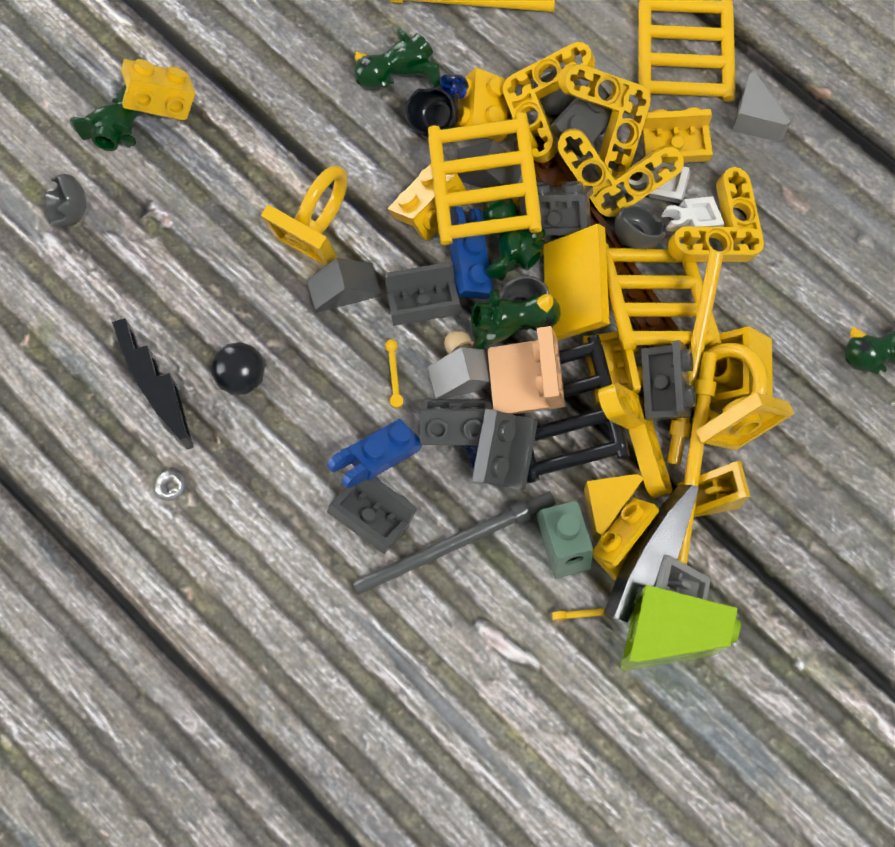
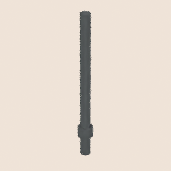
M548 491L527 502L520 500L509 505V510L353 581L354 588L357 594L360 595L511 524L516 523L520 525L531 520V515L555 505V499L552 493Z

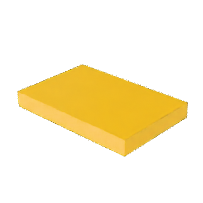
M595 224L543 244L544 284H546L550 295L557 300L561 307L560 319L552 327L558 341L609 325L605 227Z

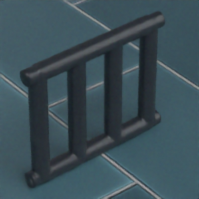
M599 335L588 337L587 343L559 350L560 364L591 356L595 371L593 376L564 383V398L601 389L612 384ZM602 409L537 426L534 441L607 422L612 442L537 462L534 450H532L527 483H534L540 480V475L608 457L617 456V459L630 457L624 427L610 421ZM525 413L512 414L515 416L526 417Z

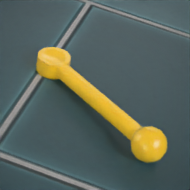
M389 339L385 342L384 347L389 353L393 394L390 398V405L394 409H400L404 405V399L399 394L395 354L398 343L394 339Z
M605 608L567 612L556 611L552 612V620L561 621L572 618L604 616Z

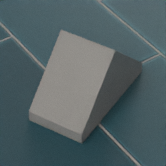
M754 71L748 75L743 88L732 131L778 142L784 138L791 121Z
M460 347L428 366L435 399H447L491 388L488 350Z
M663 555L654 587L707 600L711 578L670 555Z

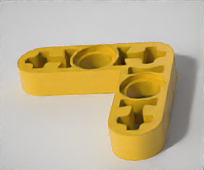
M583 42L572 43L509 76L503 84V94L513 119H515V115L518 113H527L532 110L538 112L536 121L529 125L533 158L536 162H548L557 153V141L549 127L550 124L540 99L560 89L558 83L559 74L562 70L560 63L564 62L565 66L576 64L575 57L581 54L583 61L581 65L592 68L595 66V56L589 46ZM555 68L557 70L556 77L552 81H541V75L546 69ZM571 75L570 81L575 82L579 80L577 75ZM531 78L534 79L538 87L534 88L532 86ZM521 85L523 87L522 94L517 96L515 94L517 92L516 87ZM537 133L545 142V149L540 152L537 149L538 143L534 137V134Z
M570 64L565 66L558 78L559 87L563 93L612 110L599 156L615 178L632 165L650 107V93L646 87L586 65ZM571 75H577L579 79L590 81L588 87L574 85V82L570 81ZM607 80L611 84L612 91L610 96L603 100L598 94V87L600 83ZM630 95H634L638 99L637 105H633L632 102L628 101ZM623 113L634 115V119L622 118ZM625 123L629 127L630 134L628 139L621 143L617 139V130L620 125ZM613 146L617 148H623V153L613 151ZM610 161L618 164L617 170H612L608 167ZM596 164L597 173L601 176L602 170Z
M576 128L567 129L558 139L560 155L576 179L583 182V186H593V194L589 198L597 210L607 217L618 215L622 207L634 205L677 176L684 166L681 152L674 146L664 145L614 178L587 136L581 130ZM569 136L574 140L579 137L582 139L579 148L584 156L588 151L592 153V156L584 158L576 167L572 163L578 160L573 150H564L567 146L566 138ZM667 153L670 157L676 155L677 158L673 161L675 167L669 170L665 166L656 171L661 177L655 181L651 170L645 165L652 162L655 168L662 163L661 156ZM590 163L597 164L602 170L600 178L594 182L586 181L582 176L583 168ZM636 172H643L648 176V184L642 190H634L629 185L630 177ZM623 182L626 191L632 197L626 200L625 195L622 194L616 199L617 206L615 208H612L610 205L603 207L601 205L605 201L603 195L608 192L611 196L616 195L621 191L617 184Z
M731 167L716 182L722 219L725 224L724 227L685 226L679 228L667 242L668 251L674 259L681 262H707L709 251H716L710 246L709 238H716L721 242L723 251L716 252L724 253L722 262H749L763 250L764 239L749 175L744 170ZM733 208L741 209L746 215V221L737 219L733 213Z
M619 383L599 389V402L606 417L610 421L629 430L641 475L644 478L643 481L650 497L655 499L672 493L670 478L653 421L645 419L644 399Z

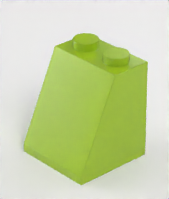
M646 585L635 598L620 669L629 671L717 655L730 647L731 642L736 643L741 628V621L736 619L738 608Z

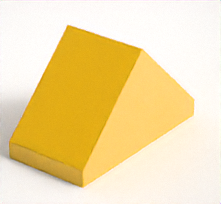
M741 461L730 463L700 475L694 517L740 509L751 497ZM684 481L678 483L677 485H684Z
M633 474L587 481L584 488V496L592 539L598 543L601 536L611 527L622 509L639 488L644 479L642 476Z

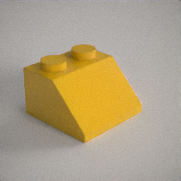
M750 326L720 333L722 344L738 343L745 345L761 358L768 376L766 395L773 397L772 339ZM705 345L704 352L710 349L709 345ZM725 357L716 361L713 381L717 382L715 397L711 398L710 409L722 410L730 402L751 395L753 378L745 362L735 357Z

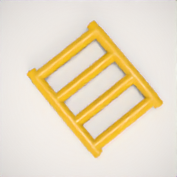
M639 0L638 84L646 87L650 96L651 94L723 97L724 102H733L735 100L733 0ZM651 11L721 14V28L651 25ZM651 38L721 41L722 56L651 52ZM651 66L722 69V84L651 80Z
M518 113L515 115V119L443 130H440L439 126H430L428 128L431 169L441 245H450L453 243L452 239L523 229H529L531 233L542 231L530 127L526 113ZM512 133L517 134L519 151L444 161L443 143ZM521 165L523 183L448 193L446 175ZM525 197L527 215L451 225L450 207Z
M606 243L608 296L624 350H633L636 348V345H672V341L678 340L684 345H690L693 331H633L629 317H696L703 286L697 262L678 261L670 255L668 249L609 248ZM614 262L682 263L686 275H617ZM622 289H691L695 303H625ZM713 312L705 344L709 345L710 348L722 344Z

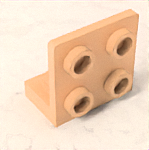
M552 326L537 328L538 340L490 347L488 349L493 410L508 414H519L565 407L558 339Z

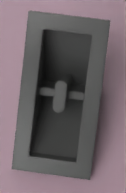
M494 140L461 148L457 159L506 153L507 151ZM513 165L457 174L463 183L488 188L519 183L522 173L521 165Z
M335 258L307 280L315 313L381 296L373 263Z

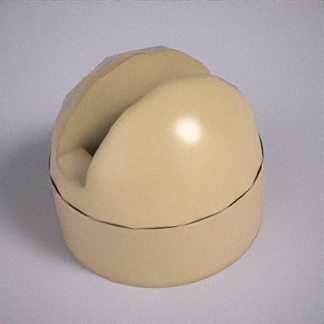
M464 330L450 331L444 340V346L448 354L460 347H475V343Z

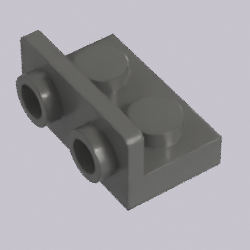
M581 181L565 182L562 184V187H550L548 182H537L541 226L545 230V235H569L591 226L589 197L593 194V186H583ZM519 197L521 216L527 215L525 197Z
M421 399V445H479L485 409L492 410L491 399Z
M485 409L472 481L524 490L526 488L538 421L533 418Z

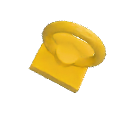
M338 165L325 169L308 189L295 218L288 216L267 204L260 215L276 239L324 266L338 258L327 237L322 235V233L331 224L343 202L348 184L345 169ZM334 181L332 193L324 210L316 221H313L311 217L318 200L326 188Z
M723 343L706 351L717 353L716 361L725 357H735L745 362L752 374L753 388L750 396L738 398L727 404L722 409V414L709 408L707 424L696 430L702 443L738 450L795 414L788 401L766 395L768 390L767 371L761 358L752 349L738 343Z

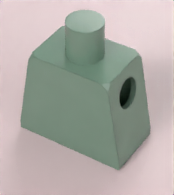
M578 501L567 502L537 512L535 514L555 579L590 570L593 547ZM579 557L576 560L568 561L571 558Z

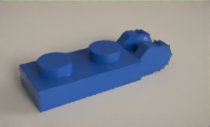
M451 207V225L484 221L482 211L475 208L469 209L465 219L462 207ZM484 235L452 239L453 243L450 244L458 297L488 299L490 291H493L492 279L487 276L486 269L489 267Z
M398 419L348 448L342 449L339 453L337 452L330 458L327 465L332 473L350 464L354 466L341 479L348 489L364 480H371L420 451L422 445L420 438L401 419Z

